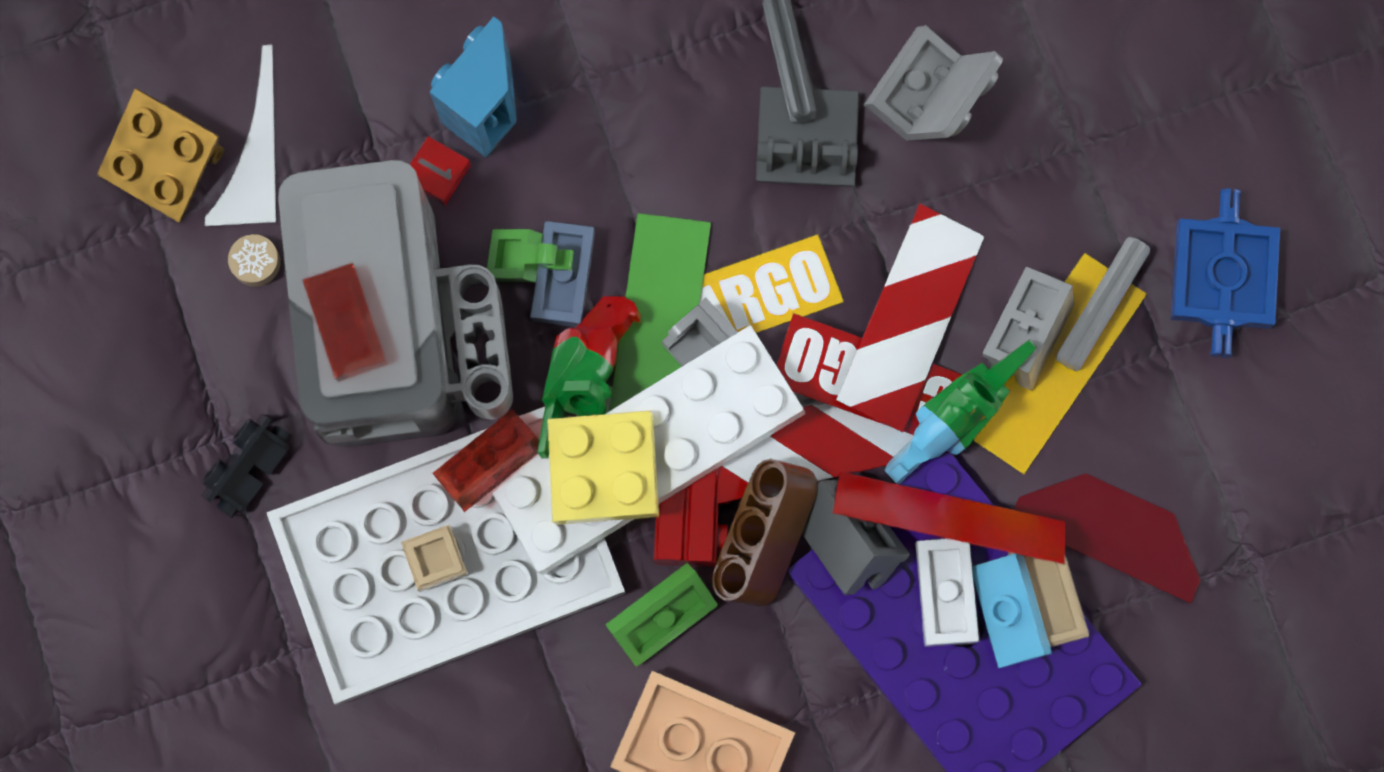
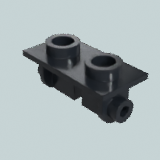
M260 415L256 421L249 418L244 422L232 439V443L237 446L225 463L218 459L201 482L206 487L201 497L210 503L216 495L221 497L222 499L216 507L231 518L235 516L238 510L242 513L245 511V508L263 485L262 482L248 473L253 465L270 476L283 456L291 448L287 443L293 436L278 425L271 432L268 431L266 427L272 420L263 415Z

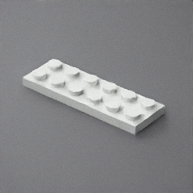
M751 325L606 413L652 412L654 419L658 504L805 415L803 407ZM538 455L488 486L532 563L541 575L546 574L634 520L625 519L563 525L553 523L549 457L541 459Z

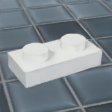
M952 539L917 541L916 555L925 647L977 643L979 639L970 543Z

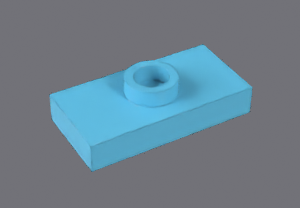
M1011 554L973 566V580L998 668L1008 667L1052 654L1024 556Z

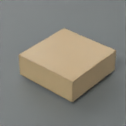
M450 524L401 542L419 592L468 575Z

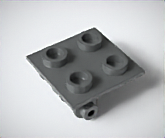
M761 87L756 182L854 187L858 150L856 142L859 91L812 89L816 105L815 119L810 122L794 124L789 118L783 88Z

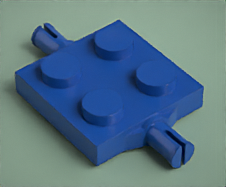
M1229 188L1220 190L1219 217L1206 221L1180 218L1176 223L1170 320L1200 322L1208 327H1212L1210 356L1218 358L1220 355L1221 358L1232 357L1233 329L1240 327L1271 329L1275 325L1280 228L1256 226L1243 219H1239L1241 191L1234 189L1231 193Z

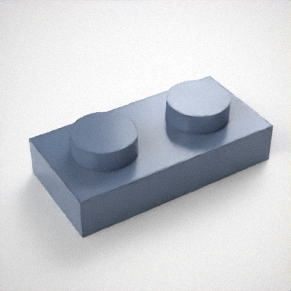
M545 221L542 243L555 244L557 249L573 250L574 255L571 271L538 268L531 311L532 322L576 327L583 320L595 237L594 227Z

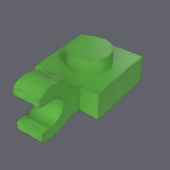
M493 229L487 269L494 275L497 282L536 283L538 268L571 271L574 251L557 249L555 244L541 243L543 234L530 229Z

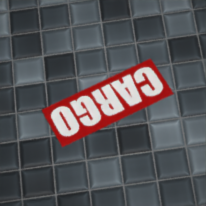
M793 313L776 365L791 390L797 394L884 424L836 400L862 338ZM931 364L904 432L914 435L919 425L916 412L930 399L962 376V374Z

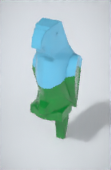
M1029 339L989 369L983 363L977 365L930 399L916 412L919 425L914 432L913 438L887 463L885 472L897 484H900L924 461L939 457L946 451L955 455L961 453L998 412L1010 392L1004 384L1034 352L1037 346Z

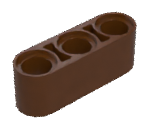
M775 459L763 460L756 466L714 568L712 576L713 588L721 599L759 607L768 605L775 599L817 496V479L810 469Z

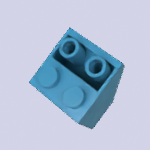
M495 17L485 27L480 25L469 34L463 45L464 52L452 65L446 63L439 69L431 82L432 89L429 91L441 124L485 158L517 122L510 53L502 22Z

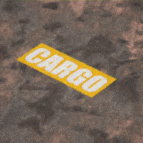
M818 235L704 274L700 298L701 302L706 297L737 332L751 325L755 333L791 321L793 313L806 316L844 302Z

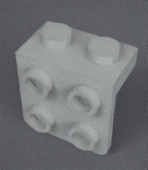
M926 25L919 26L912 33L864 105L906 141L955 136L970 121L971 113L969 111L979 96L986 94L997 81L998 73L996 71L1001 65L1003 58L995 51L960 56Z

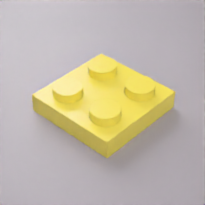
M651 411L548 419L553 523L563 525L659 517L654 419Z

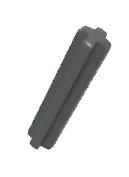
M763 0L765 16L790 121L794 124L813 121L816 117V105L791 1Z

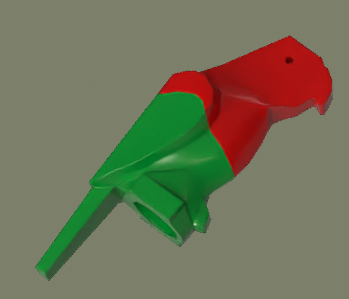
M603 296L578 326L565 329L556 336L542 399L545 404L537 451L541 459L549 457L548 419L564 418L569 413L577 414L578 417L606 414V399L612 397L611 389L606 384V381L616 364L618 343L633 322L640 323L641 314L635 303L630 299L622 296Z

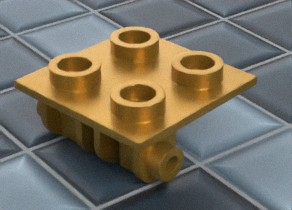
M135 88L97 175L175 221L181 222L208 161L216 164L224 153V147L219 145V135Z

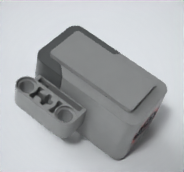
M390 160L299 172L290 175L284 180L279 188L278 200L288 297L290 300L289 307L299 403L304 415L313 423L314 432L325 444H334L338 447H353L435 436L445 433L453 426L457 414L456 402L466 401L474 414L483 419L494 420L507 413L513 402V390L499 288L494 275L487 268L480 265H464L440 269L434 214L415 170L403 161ZM479 283L489 287L486 298L480 302L469 303L463 299V294L470 285ZM486 333L490 340L486 342L487 359L490 365H481V358L474 346L478 342V335ZM455 335L460 377L454 370L451 340ZM485 382H495L501 386L499 397L490 403H480L475 400L477 388Z

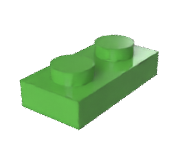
M686 563L605 625L629 659L638 667L712 611L718 604L695 570Z

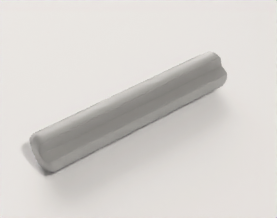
M1128 237L1123 243L1056 355V360L1063 366L1074 371H1078L1082 367L1150 253L1149 246L1134 237Z

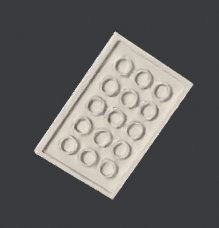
M545 407L267 512L335 705L343 704L626 594L605 538L546 574L541 575L538 573L488 487L539 455L537 451ZM450 524L468 575L419 592L401 542Z

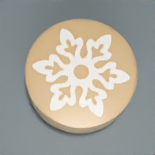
M252 234L238 239L229 251L228 264L230 270L240 282L248 286L258 287L268 284L276 277L280 269L281 259L278 250L269 239L261 235Z

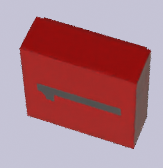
M428 136L413 158L410 166L415 170L425 194L446 206L471 167V162L469 159Z

